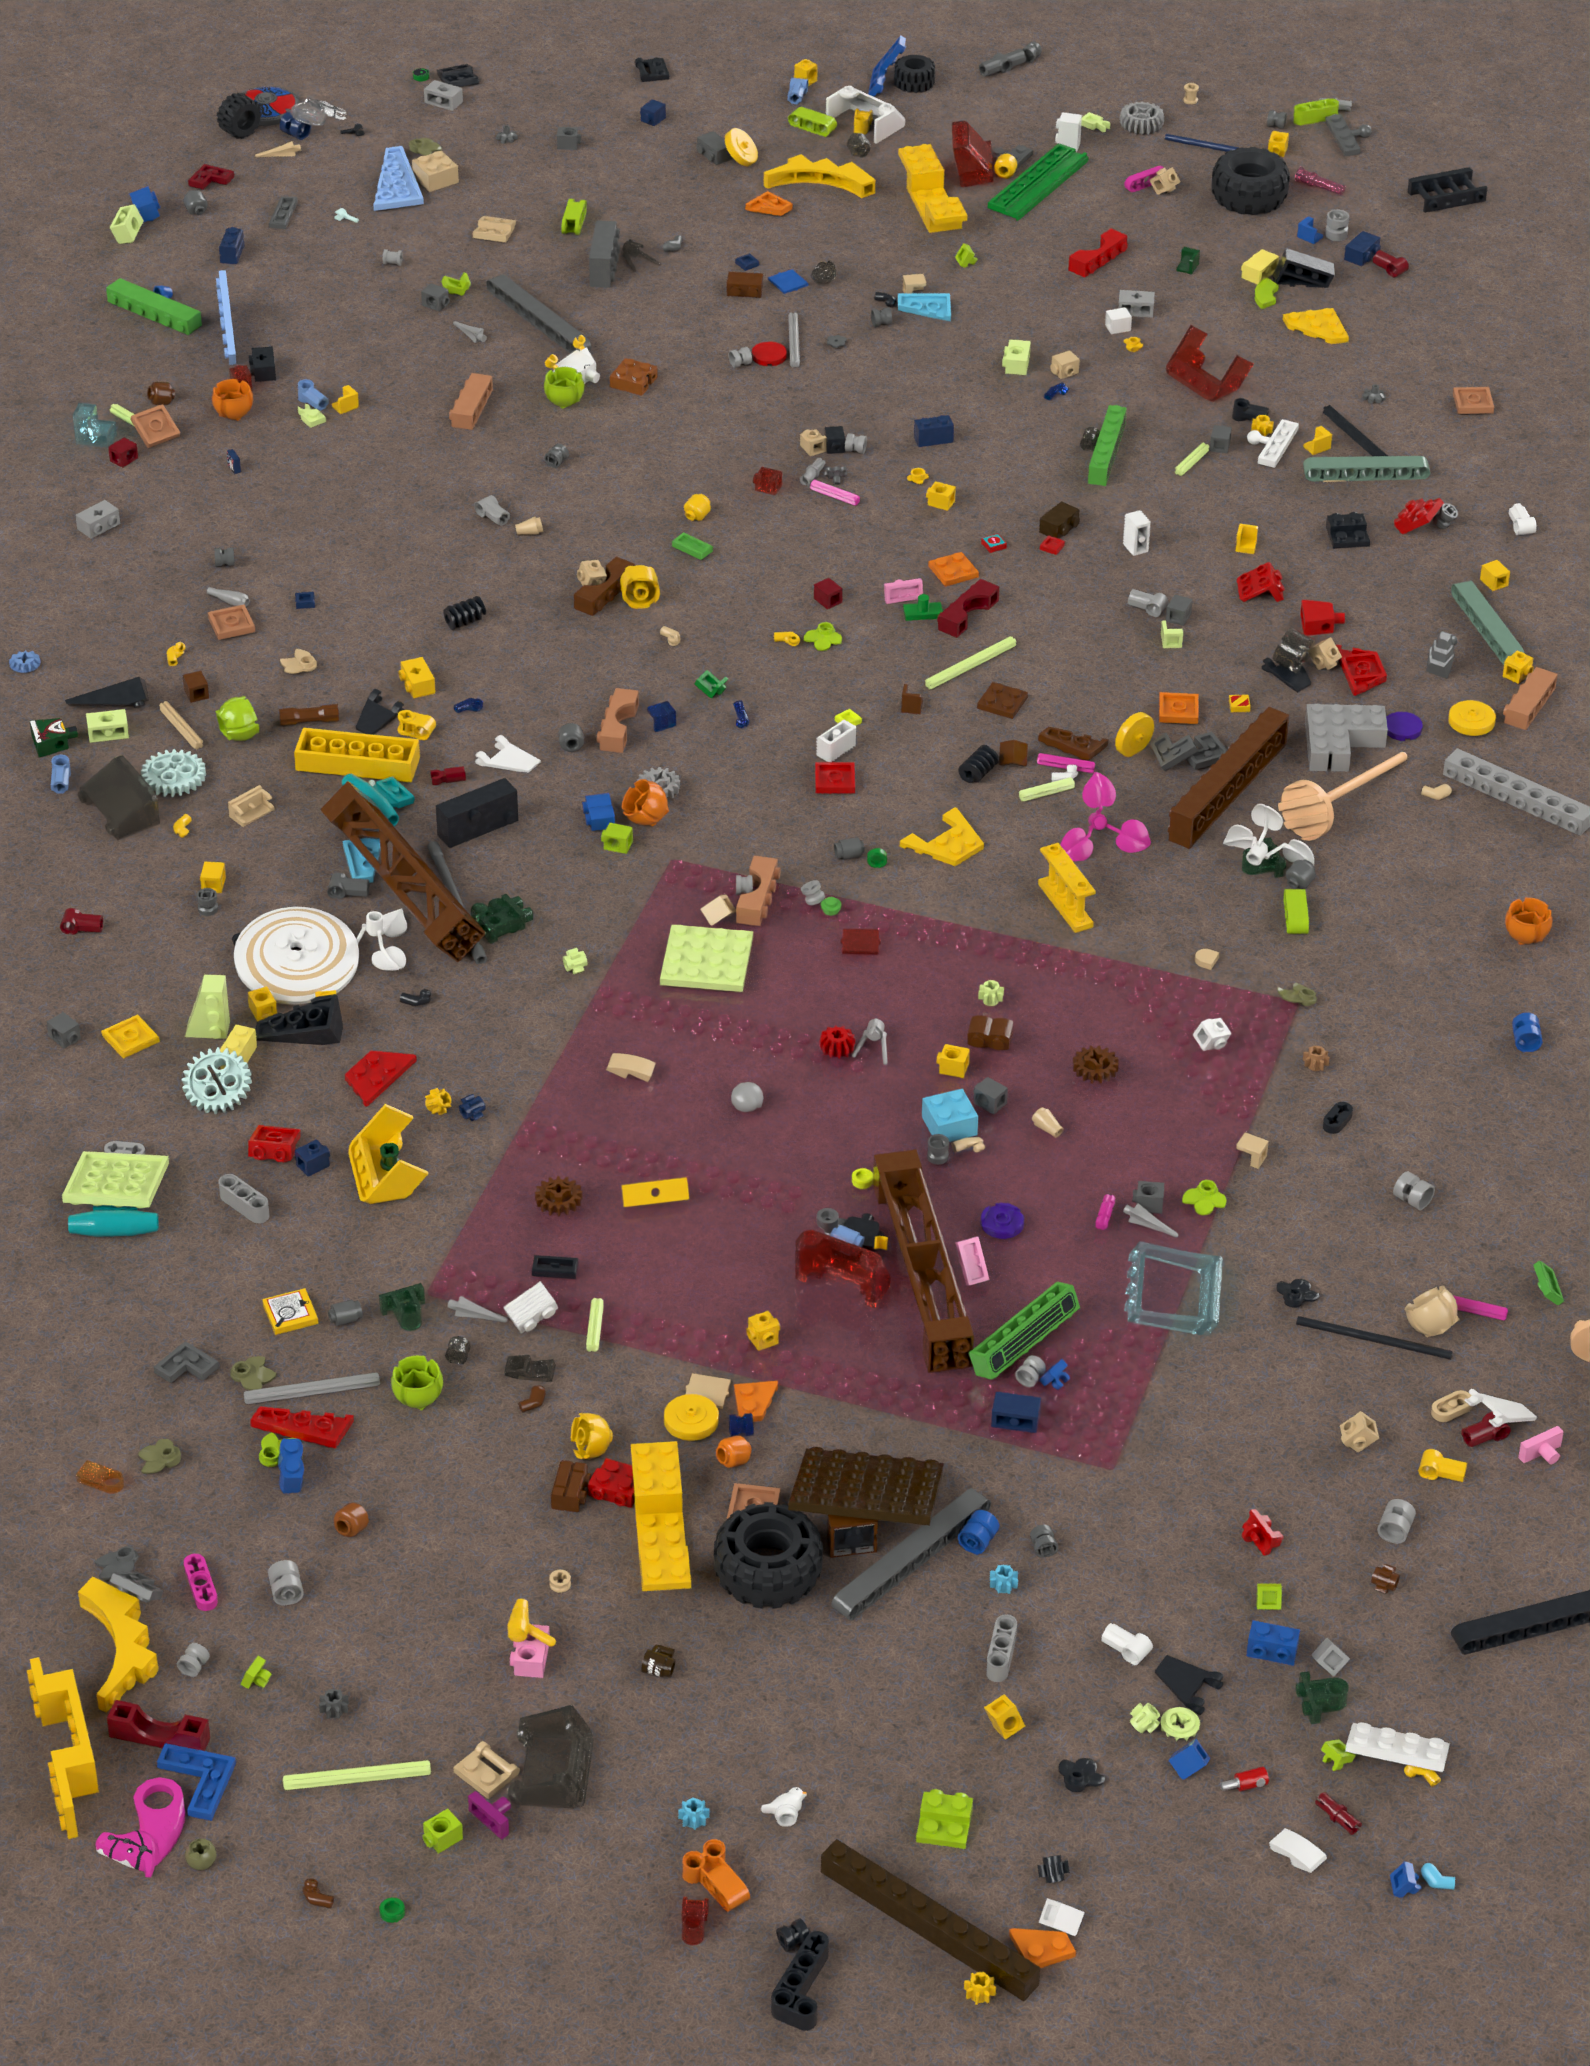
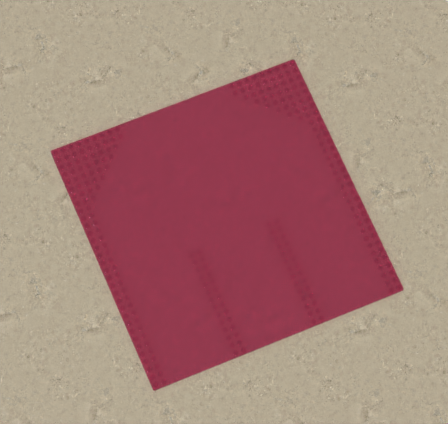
M671 860L428 1289V1295L448 1301L450 1299L459 1301L460 1296L489 1311L507 1315L504 1306L541 1282L555 1300L558 1309L555 1310L553 1316L548 1319L543 1318L538 1324L587 1336L591 1300L593 1298H601L603 1300L600 1340L765 1382L778 1381L780 1386L1109 1470L1114 1469L1218 1207H1214L1210 1214L1199 1215L1196 1213L1193 1204L1182 1202L1183 1195L1187 1190L1197 1188L1203 1180L1215 1182L1218 1192L1224 1194L1241 1151L1236 1148L1237 1143L1243 1134L1249 1131L1297 1010L1298 1003L1288 1002L1279 997L825 894V898L834 897L841 901V909L838 914L830 916L823 912L821 902L815 905H807L805 901L806 896L802 894L801 888L777 882L776 890L772 892L771 905H767L766 919L763 918L761 926L736 923V913L723 918L715 925H710L701 908L718 896L726 894L736 909L740 895H736V875L747 876L681 860ZM671 925L753 931V941L743 992L660 985V976ZM988 980H994L999 983V987H1004L1003 1001H998V1004L995 1006H987L983 1003V999H978L980 984L984 985ZM982 1015L992 1019L1006 1018L1012 1020L1014 1027L1010 1048L1008 1050H995L990 1047L977 1048L968 1045L967 1033L972 1016ZM876 1018L885 1025L884 1032L887 1033V1065L883 1064L881 1039L872 1041L866 1038L856 1057H852L851 1053L848 1054V1058L841 1056L840 1059L838 1057L831 1059L829 1055H824L823 1051L820 1050V1035L822 1031H826L827 1027L834 1028L836 1025L837 1027L844 1026L845 1029H851L855 1037V1050L864 1031L867 1030L869 1021ZM1221 1018L1231 1032L1226 1045L1221 1049L1215 1048L1203 1051L1193 1036L1194 1032L1202 1021ZM945 1044L970 1049L969 1066L964 1078L939 1073V1064H936L938 1052H942ZM1090 1045L1093 1048H1097L1099 1045L1102 1050L1109 1048V1053L1115 1052V1057L1119 1058V1069L1116 1072V1077H1110L1109 1082L1103 1079L1101 1084L1098 1081H1094L1092 1084L1090 1079L1083 1081V1076L1077 1077L1076 1072H1073V1057L1076 1056V1052H1081L1083 1047L1088 1050ZM612 1054H629L655 1062L656 1064L649 1081L646 1082L631 1074H628L625 1079L607 1071L606 1069ZM986 1077L1008 1088L1007 1104L994 1115L974 1104V1087ZM744 1082L757 1084L763 1092L762 1106L750 1112L737 1110L732 1104L731 1095L733 1089L738 1084ZM963 1088L978 1115V1134L972 1137L983 1139L985 1149L980 1152H974L973 1147L955 1153L951 1145L955 1141L949 1142L948 1161L944 1164H933L927 1159L928 1138L932 1135L922 1118V1098ZM1043 1107L1050 1110L1060 1126L1064 1128L1060 1136L1054 1138L1051 1134L1034 1125L1032 1117L1038 1109ZM917 1149L924 1178L964 1308L973 1330V1349L1056 1282L1074 1286L1080 1309L994 1379L976 1376L973 1367L928 1373L922 1354L923 1322L887 1203L878 1204L873 1185L866 1189H859L852 1184V1173L855 1170L865 1168L873 1173L874 1155ZM557 1176H560L562 1180L565 1177H569V1182L576 1180V1185H581L583 1195L581 1206H576L577 1211L575 1212L569 1210V1215L563 1212L560 1216H557V1213H553L550 1216L548 1210L541 1212V1207L536 1206L535 1192L536 1187L541 1186L542 1180L549 1182V1177L555 1180ZM687 1177L688 1200L623 1207L621 1185ZM1138 1181L1164 1183L1162 1214H1150L1177 1232V1238L1152 1228L1128 1222L1130 1215L1123 1211L1127 1204L1133 1208L1136 1207V1203L1132 1202L1133 1189L1138 1190ZM652 1189L651 1194L653 1196L657 1195L658 1189ZM1106 1194L1114 1195L1116 1198L1115 1205L1112 1208L1113 1211L1108 1226L1105 1230L1097 1229L1095 1227L1096 1219L1099 1216L1098 1213L1103 1198ZM996 1203L1014 1205L1024 1215L1023 1230L1018 1235L1007 1239L989 1236L982 1230L980 1225L981 1213L986 1207L995 1206ZM913 1206L908 1212L917 1242H925L923 1212ZM823 1208H831L837 1211L839 1218L848 1219L851 1216L861 1218L865 1213L873 1215L874 1221L880 1224L879 1230L884 1232L885 1237H888L887 1250L877 1249L875 1263L834 1254V1246H832L830 1235L825 1234L824 1230L817 1225L816 1217L818 1211ZM931 1226V1227H930V1230H931V1241H932V1240H936V1239H935V1235H934V1232H933V1229H932V1226ZM979 1237L990 1280L966 1286L955 1242ZM938 1250L936 1264L933 1268L941 1272L944 1269V1265ZM534 1255L579 1258L576 1279L532 1276ZM936 1280L931 1284L939 1315L941 1320L948 1319L945 1286ZM953 1301L954 1317L957 1318L959 1314L955 1301ZM769 1311L773 1318H777L780 1323L781 1329L779 1331L778 1344L758 1351L746 1333L748 1318ZM1033 1355L1039 1357L1045 1363L1046 1371L1044 1374L1059 1360L1063 1359L1068 1365L1063 1372H1066L1070 1379L1066 1383L1059 1379L1063 1386L1056 1390L1051 1382L1044 1387L1039 1381L1041 1377H1038V1381L1033 1387L1023 1386L1019 1383L1015 1374L1028 1356ZM996 1392L1041 1397V1413L1037 1433L991 1427L992 1408Z

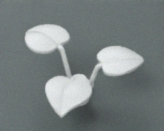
M1257 804L1251 813L1253 822L1258 826L1264 827L1259 841H1257V838L1253 836L1252 831L1247 827L1233 825L1223 844L1249 850L1246 859L1253 865H1260L1264 858L1268 859L1282 848L1283 855L1289 862L1294 863L1296 860H1308L1314 865V855L1311 849L1299 840L1292 839L1289 844L1283 843L1268 852L1267 845L1262 841L1268 828L1274 831L1281 829L1283 819L1276 810L1265 806V804Z
M395 910L385 915L377 911L369 912L366 916V924H362V929L356 939L357 944L365 930L371 936H378L381 951L373 953V965L382 970H399L404 968L406 965L404 952L395 946L385 949L382 941L383 934L388 937H398L407 931V922L403 910Z

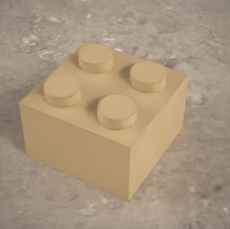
M436 151L412 160V170L416 180L429 192L459 183L458 165L442 151Z

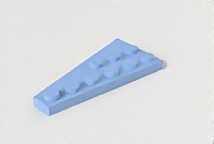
M403 146L386 148L373 205L374 211L424 204L422 193Z
M226 270L219 271V278H216L221 328L222 331L225 330V334H222L223 345L227 344V348H224L225 359L229 358V365H235L236 352Z

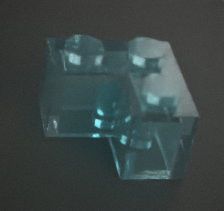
M78 403L73 413L76 444L108 448L117 437L116 422L98 420L97 406L95 404Z

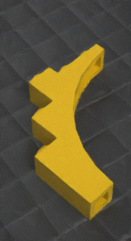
M800 154L789 158L787 164L764 172V186L767 189L791 183H820L845 189L860 198L875 194V179L853 162L838 167L828 158L812 163Z
M92 1576L78 1591L80 1607L93 1614L105 1625L116 1646L113 1668L107 1681L97 1693L98 1708L107 1713L113 1706L114 1701H120L121 1696L127 1690H131L136 1681L145 1684L149 1678H153L158 1671L157 1654L146 1649L150 1639L148 1626L138 1622L141 1615L139 1599Z

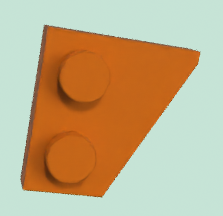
M769 191L746 203L747 211L782 216L793 209V203Z
M778 1381L734 1384L739 1423L763 1420L766 1409L770 1406L775 1391L778 1390Z
M1009 1929V1936L1018 1953L1040 1968L1076 1957V1950L1066 1932Z

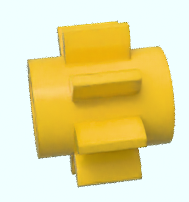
M1259 415L1256 419H1253L1251 431L1257 430L1262 436H1267L1269 433L1272 434L1274 421H1270V418L1266 415Z
M432 1089L430 1094L425 1096V1105L432 1114L438 1113L442 1115L447 1113V1108L451 1107V1096L445 1089Z
M985 1972L971 1973L970 1981H964L966 1999L971 1998L976 2005L983 2002L989 2003L990 1996L996 1995L994 1977L989 1978Z

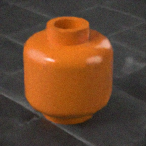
M739 1435L724 1438L719 1442L716 1449L718 1461L728 1468L743 1465L750 1459L751 1445L744 1437Z

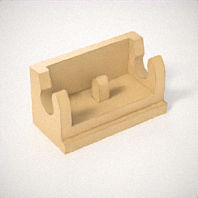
M258 785L228 802L229 817L244 827L274 810V806L268 802L272 797Z

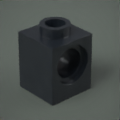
M843 426L825 427L827 454L845 453Z

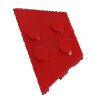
M1336 645L1342 656L1339 662L1353 696H1357L1386 682L1387 674L1377 652L1365 651L1354 647L1352 651L1341 649L1342 645Z
M370 1051L345 1073V1080L349 1086L353 1087L355 1094L360 1096L363 1105L367 1107L417 1061V1058L414 1054Z

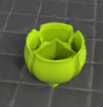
M557 367L555 372L550 370L546 374L544 381L546 397L562 409L579 402L584 393V380L581 372L577 373V369L572 367Z
M245 696L230 698L223 703L219 710L215 711L220 731L228 740L246 741L259 733V725L255 723L257 720L256 714L249 700L245 699Z
M410 1356L400 1360L398 1367H394L391 1376V1388L396 1399L403 1405L423 1410L441 1394L443 1375L438 1364L433 1359L428 1362L426 1356Z

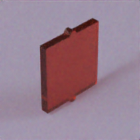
M843 928V938L841 939V944H843L842 954L878 955L879 945L881 944L879 929Z

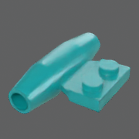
M351 773L342 779V786L349 781L371 798L393 826L399 821V816L393 807L401 808L413 804L415 801V796L393 776L377 781L374 786Z
M93 1205V1211L69 1215L68 1231L73 1234L93 1237L135 1236L158 1231L159 1218L158 1213L138 1211L139 1208L132 1206Z

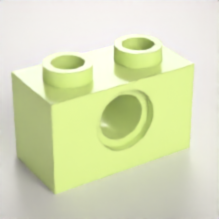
M135 204L120 207L110 226L118 244L133 242L143 223V219Z
M1009 340V345L1005 346L1002 367H1005V373L1027 374L1031 341Z
M125 709L86 714L90 743L129 738Z

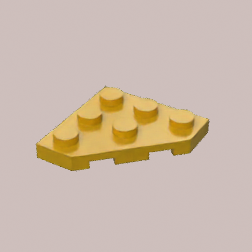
M1333 308L1283 314V321L1290 330L1294 331L1296 329L1302 331L1304 335L1325 339V342L1330 344L1349 341V336Z

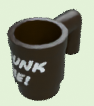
M654 1645L652 1650L647 1649L642 1661L641 1672L671 1678L676 1664V1659L672 1658L675 1649L662 1645Z

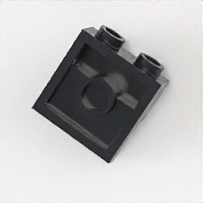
M1351 512L1345 515L1333 513L1327 516L1326 529L1333 549L1370 547L1364 513Z

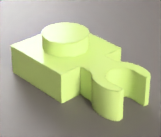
M1089 112L1082 117L1081 126L1092 130L1097 128L1101 132H1106V128L1110 129V122L1103 121V117Z
M305 404V409L298 407L301 420L310 428L326 422V417L317 409L311 410L308 404Z

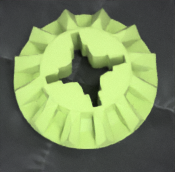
M1171 1708L1161 1717V1730L1166 1732L1167 1737H1175L1176 1741L1179 1738H1184L1187 1741L1190 1736L1195 1737L1200 1728L1198 1716L1187 1708ZM1176 1720H1178V1722H1180L1181 1725H1184L1183 1729L1180 1728L1179 1725H1176Z

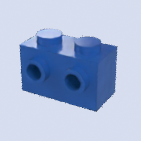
M149 186L129 193L133 205L135 204L143 219V223L152 221L160 216L158 212L161 209L155 192H151Z
M1253 1620L1246 1656L1294 1666L1300 1630Z

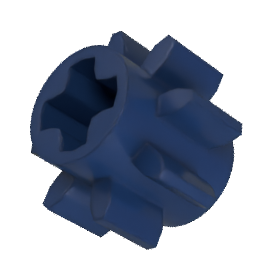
M471 1094L461 1099L463 1104L459 1105V1111L464 1119L470 1118L471 1121H474L484 1116L482 1112L485 1111L486 1106L480 1096L475 1097L474 1094Z

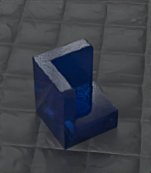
M668 701L647 707V711L654 721L655 732L676 726V711Z

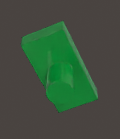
M926 594L919 595L918 603L903 604L905 621L937 619L938 615L943 612L941 602L929 603V596Z

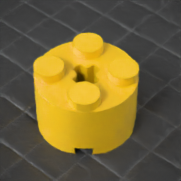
M644 565L628 566L625 568V572L620 579L623 600L634 609L648 608L653 602L656 603L660 596V589L655 570Z

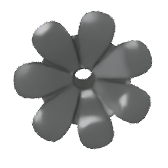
M504 125L503 132H499L496 135V139L501 140L503 144L507 141L513 143V139H518V135L516 132L510 131L509 125Z
M1373 384L1371 390L1365 389L1362 399H1368V402L1373 404L1374 400L1376 403L1385 401L1386 396L1383 390H1379L1378 384Z
M837 466L834 469L828 467L826 472H824V476H827L828 479H833L834 485H840V478L847 476V467L840 468Z

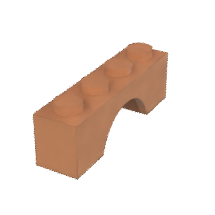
M616 688L614 695H610L609 707H606L605 719H602L601 731H598L597 743H600V750L624 752L627 742V726L619 722L626 718L635 717L639 706L638 690Z
M753 856L749 875H752L753 886L758 889L740 895L736 906V923L761 926L763 918L766 919L768 913L767 905H771L772 892L776 890V879L779 880L781 868L778 867V859Z

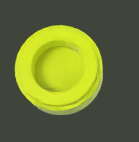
M865 1168L855 1170L852 1173V1184L859 1189L871 1187L873 1185L872 1171Z

